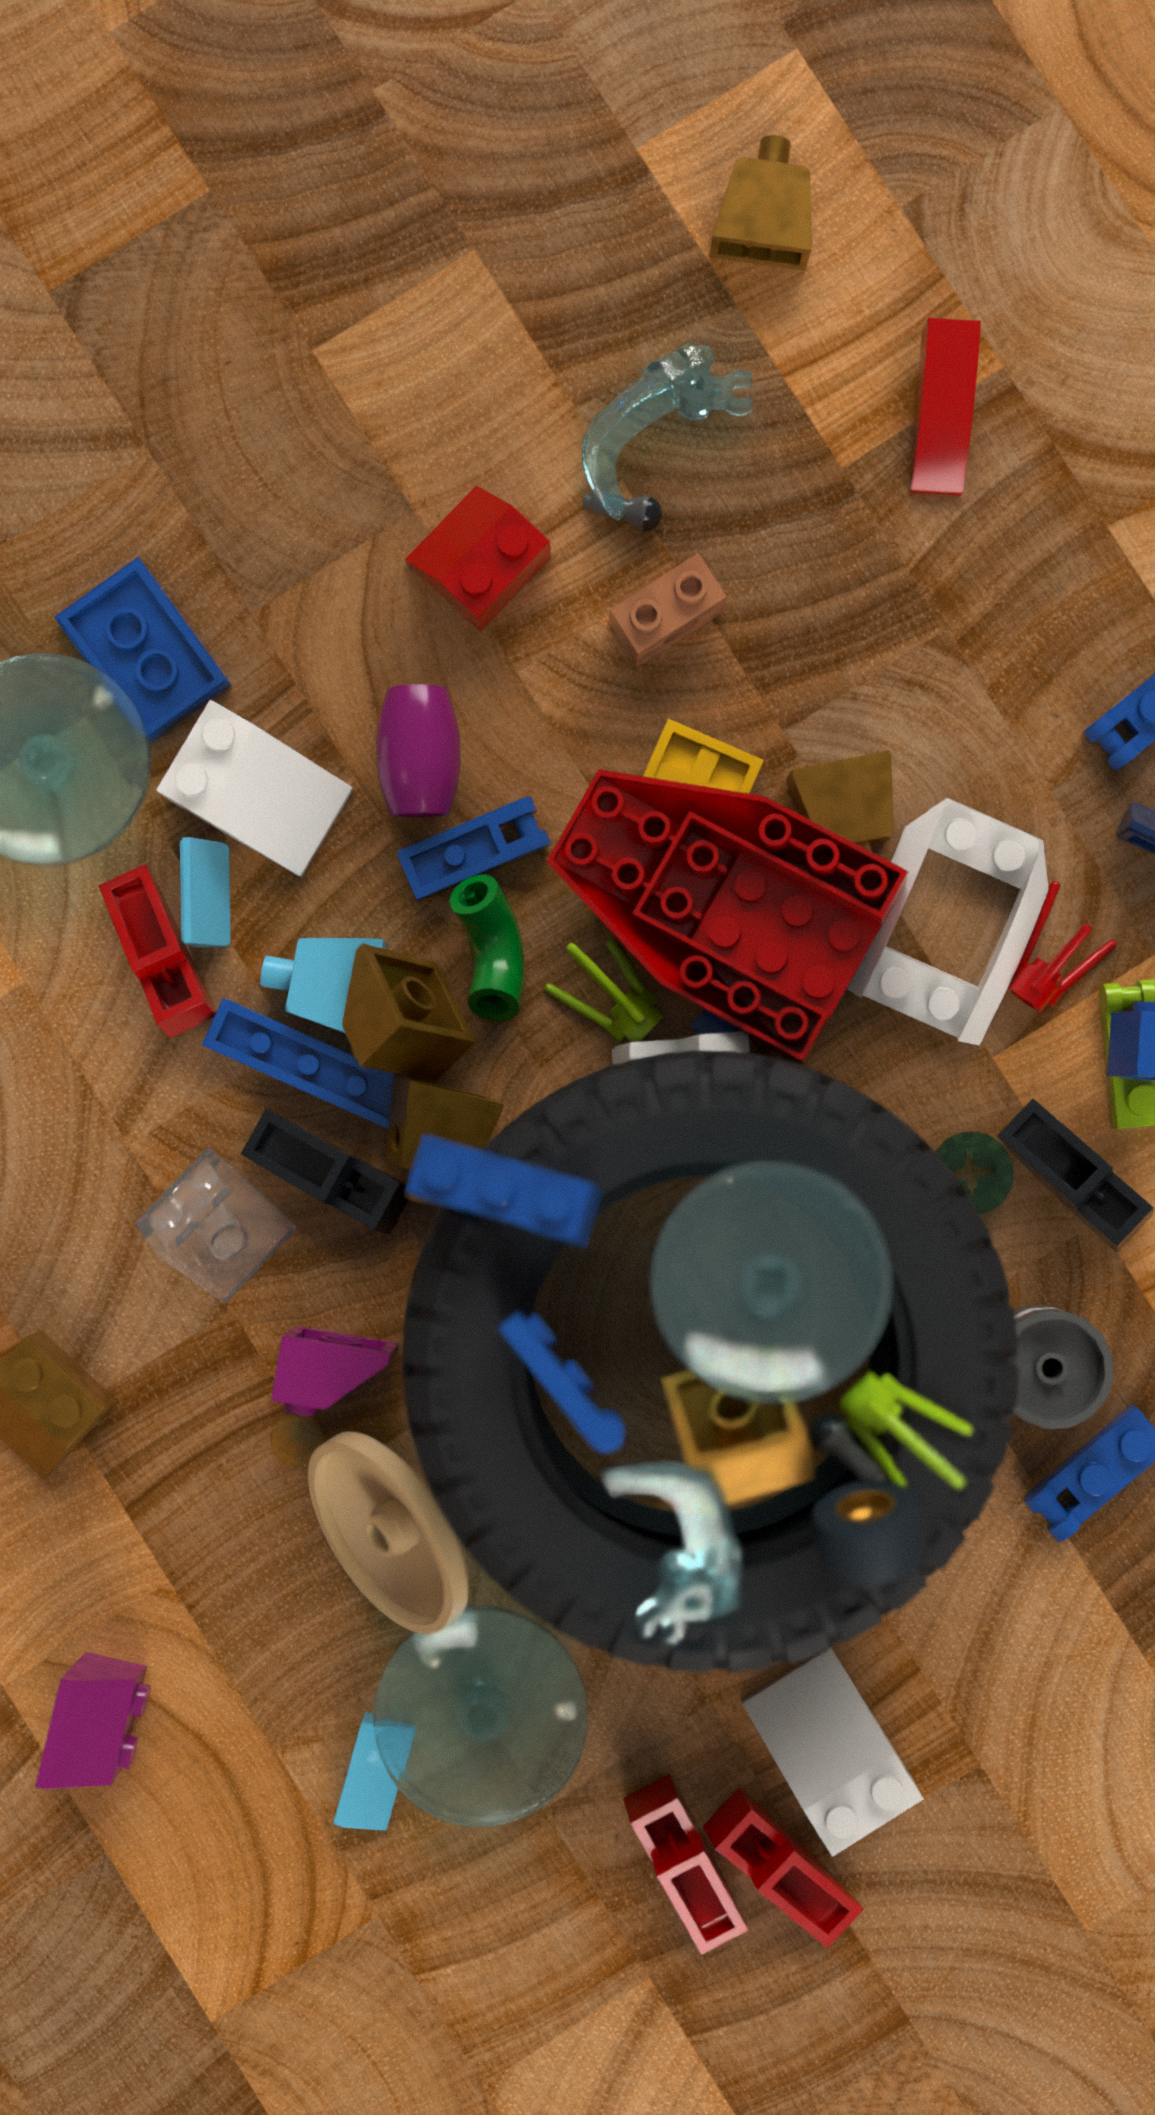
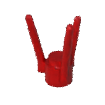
M1058 881L1051 882L1027 946L1012 977L1014 979L1007 988L1015 997L1041 1013L1046 1005L1053 1007L1066 990L1117 947L1115 940H1109L1060 980L1062 975L1059 973V970L1092 931L1090 925L1084 924L1050 964L1038 957L1032 964L1028 963L1060 889Z

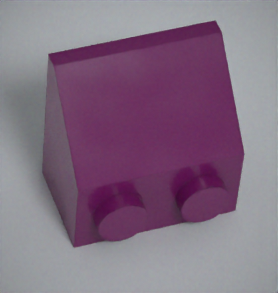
M295 1326L282 1335L271 1401L285 1403V1412L303 1416H315L317 1409H327L387 1366L397 1354L399 1343Z
M85 1652L60 1680L35 1787L60 1789L112 1785L123 1768L128 1770L131 1768L138 1745V1737L131 1736L135 1716H143L151 1685L143 1683L147 1666Z

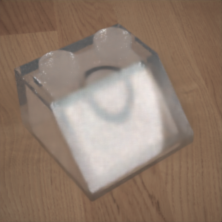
M210 1147L135 1222L159 1258L223 1303H226L298 1229L241 1171Z

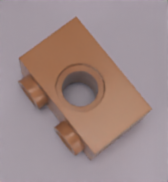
M697 553L609 609L608 625L634 665L638 667L721 614L724 610L727 596L700 554Z

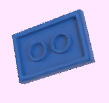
M139 557L54 617L147 745H150L203 707L210 699H214L232 686Z

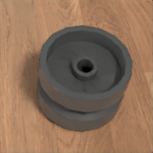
M1048 1305L1023 1306L1014 1310L1018 1339L1015 1366L1019 1367L1017 1404L1013 1409V1414L1025 1422L1045 1429L1071 1428L1091 1418L1107 1400L1114 1379L1112 1353L1103 1335L1085 1318ZM1053 1358L1047 1362L1051 1370L1044 1375L1042 1373L1044 1361Z

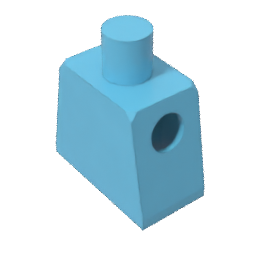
M299 938L294 960L265 956L260 985L288 991L286 1012L345 1033L342 1021L356 949L363 943L388 950L389 944L385 940L371 938Z

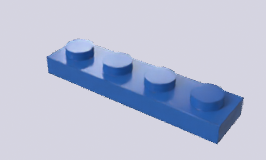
M223 997L202 1046L388 1129L394 1073L361 1067L353 1055Z

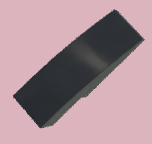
M1034 1098L997 1135V1138L1051 1193L1116 1253L1153 1216L1154 1207L1120 1179L1113 1172V1167Z
M265 1108L241 1152V1155L319 1201L332 1205L369 1228L390 1235L408 1202V1199L404 1198L407 1184Z

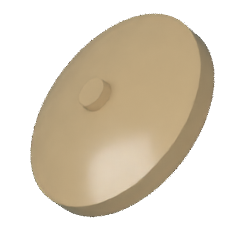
M347 1431L339 1433L316 1448L311 1455L308 1466V1485L311 1501L328 1544L355 1585L388 1618L413 1632L420 1634L437 1633L462 1614L468 1598L466 1567L450 1525L441 1512L436 1500L419 1477L385 1445L358 1432Z

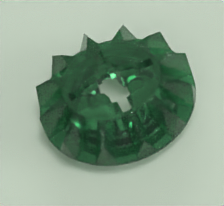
M973 1131L958 1133L946 1138L935 1152L953 1173L957 1169L965 1167L967 1150H969V1158H972L974 1166L991 1169L992 1173L983 1174V1177L975 1179V1187L972 1188L973 1196H971V1189L968 1188L966 1180L958 1179L979 1213H987L999 1206L1011 1189L1013 1182L1011 1158L1003 1145L987 1134Z

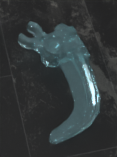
M688 342L673 353L665 355L643 368L642 377L621 392L593 419L582 439V466L596 497L611 518L615 520L621 519L625 513V504L618 485L615 468L621 449L646 426L676 408L681 416L691 421H698L707 417L712 410H726L730 414L738 416L751 413L752 398H736L731 394V391L738 387L751 388L752 372L740 369L730 372L727 376H712L709 369L713 365L715 357L708 345H697L694 347L691 342Z
M654 1464L605 1470L603 1478L609 1492L626 1494V1491L660 1495L676 1507L682 1527L683 1550L675 1551L663 1559L660 1564L659 1573L664 1585L655 1599L647 1602L639 1609L637 1623L641 1635L649 1638L654 1628L664 1622L662 1630L667 1644L674 1645L684 1635L686 1620L721 1617L727 1612L736 1609L740 1603L741 1550L737 1541L733 1539L730 1517L722 1491L707 1472L683 1464Z

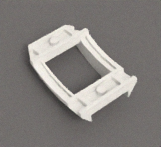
M945 798L930 808L928 812L910 824L905 825L891 862L908 871L906 884L851 981L848 990L860 998L865 996L957 1037V1040L960 1042L980 1046L1021 960L1049 889L1043 840L952 799ZM928 848L1020 888L1004 930L978 986L886 946Z

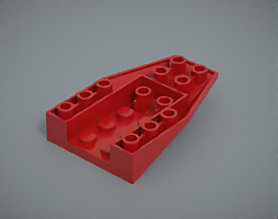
M598 769L546 861L661 986L737 1030L745 1032L749 1037L801 1066H805L903 890L908 875L907 870L765 796Z

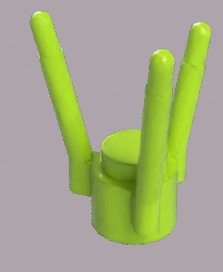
M607 940L606 946L637 996L631 990L624 994L575 944H568L566 947L567 952L616 1002L609 1011L615 1020L610 1019L551 983L545 985V991L571 1009L606 1029L618 1042L624 1036L631 1042H639L664 1015L655 1007L659 1000L645 987L615 940Z
M871 1371L866 1373L847 1393L839 1407L848 1414L844 1419L847 1426L860 1437L892 1483L906 1486L905 1479L897 1470L896 1465L870 1428H873L878 1434H881L888 1428L955 1488H962L965 1483L964 1479L897 1419L902 1407L895 1400H900L964 1435L972 1433V1426L946 1410L901 1387L887 1373L881 1379L876 1377Z

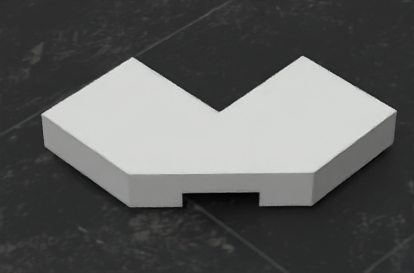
M745 1032L699 1034L675 1040L630 1042L611 1049L613 1065L632 1059L671 1052L732 1051L750 1053L749 1037Z

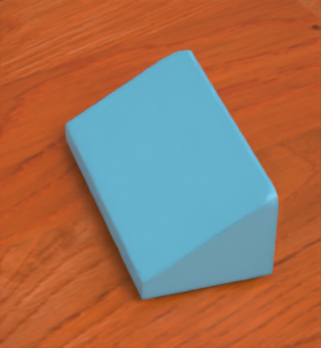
M182 837V840H180L181 941L193 948L229 946L231 942L229 847L222 842Z
M365 1712L333 1825L345 1828L387 1830L414 1734V1725Z

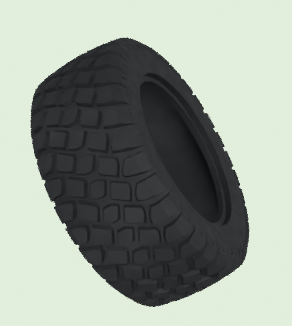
M684 1051L632 1059L576 1079L526 1109L481 1150L482 1152L593 1183L602 1191L595 1217L614 1203L637 1191L681 1178L701 1176L735 1177L756 1181L783 1193L805 1208L831 1233L844 1251L857 1276L864 1296L869 1321L870 1354L867 1373L871 1371L879 1379L887 1373L901 1387L955 1415V1417L970 1424L973 1428L970 1435H964L900 1400H895L902 1407L897 1419L964 1479V1486L959 1489L955 1488L942 1475H939L891 1430L887 1428L881 1434H878L873 1428H870L896 1465L897 1470L905 1479V1487L915 1493L922 1512L927 1545L924 1561L911 1574L894 1582L874 1586L851 1585L837 1581L824 1572L818 1554L812 1518L813 1511L817 1502L829 1492L848 1484L862 1482L836 1456L832 1457L830 1454L814 1469L815 1479L795 1484L771 1499L746 1508L708 1514L679 1513L658 1509L634 1501L600 1482L568 1452L554 1432L543 1411L536 1392L531 1368L499 1330L500 1324L518 1309L521 1310L527 1319L532 1316L536 1298L548 1272L569 1243L532 1233L524 1228L479 1214L475 1216L441 1206L420 1251L405 1311L402 1343L404 1398L416 1453L441 1512L466 1550L486 1574L505 1590V1593L538 1619L542 1618L545 1622L552 1625L555 1630L590 1648L595 1646L598 1649L604 1650L610 1656L645 1666H650L652 1663L666 1666L668 1670L710 1673L712 1669H727V1672L733 1673L770 1668L772 1662L777 1663L786 1660L790 1664L828 1651L829 1644H834L841 1640L847 1643L880 1624L882 1615H886L893 1609L896 1611L900 1610L928 1585L927 1577L931 1576L938 1568L942 1570L966 1540L963 1532L970 1527L973 1520L978 1521L995 1486L991 1479L997 1473L998 1467L1003 1466L1013 1429L1008 1423L1017 1404L1019 1367L1015 1366L1018 1339L1014 1308L1010 1307L1009 1285L998 1251L993 1247L988 1229L970 1196H967L954 1173L913 1129L892 1112L863 1093L813 1069L751 1053ZM849 1428L850 1434L853 1436L852 1440L877 1463L860 1437ZM880 1467V1471L886 1476L884 1481L892 1483L890 1478L887 1476L886 1473H884V1471Z

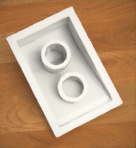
M211 699L156 789L157 792L170 802L301 878L354 790L347 783Z
M830 1645L828 1646V1651L810 1657L742 1700V1704L832 1857L923 1800L912 1776Z

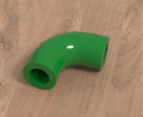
M478 874L459 883L450 897V907L466 932L472 955V981L467 1003L469 1009L483 1019L506 1021L514 1018L520 1008L525 973L523 942L516 916L494 877L487 874Z

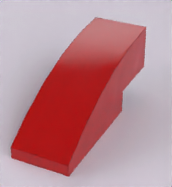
M928 318L921 334L919 385L915 391L910 493L961 496L963 493L976 392L981 321Z
M143 864L98 885L133 974L140 980L157 1025L169 1038H172L213 1019L216 1012L187 945L181 941V932L149 867Z
M668 1774L624 1797L623 1801L630 1824L650 1857L658 1880L701 1955L748 1931L747 1924L671 1775Z
M740 1788L703 1825L714 1848L751 1878L757 1891L826 1948L864 1910L852 1894L801 1843Z

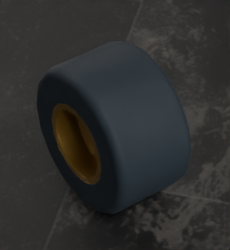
M863 1481L833 1490L817 1502L812 1518L819 1559L824 1572L835 1580L851 1585L874 1586L903 1578L911 1574L923 1563L927 1552L921 1506L915 1493L903 1485L886 1481Z

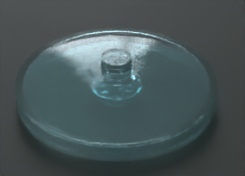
M48 653L27 654L0 662V855L19 863L38 866L63 865L88 858L114 842L129 827L144 802L150 782L152 766L151 746L145 723L139 710L125 691L108 675L84 661L69 656Z
M766 1162L748 1164L724 1171L702 1183L684 1198L666 1222L659 1237L652 1264L651 1287L655 1313L661 1330L676 1356L692 1373L711 1387L742 1400L758 1403H785L806 1399L830 1389L848 1377L862 1363L874 1347L885 1325L891 1300L892 1276L890 1260L883 1237L871 1215L853 1194L834 1180L814 1170L798 1165Z
M469 1606L464 1608L462 1614L439 1632L433 1634L412 1632L398 1646L383 1672L377 1689L373 1715L374 1734L380 1758L392 1781L412 1803L438 1819L462 1826L492 1827L504 1825L529 1816L545 1806L563 1789L573 1775L581 1758L587 1736L588 1709L585 1686L579 1669L569 1651L551 1631L539 1622L524 1614L505 1608Z

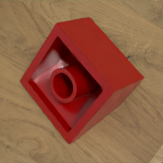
M476 485L408 555L405 561L481 632L551 559L550 541L511 504Z

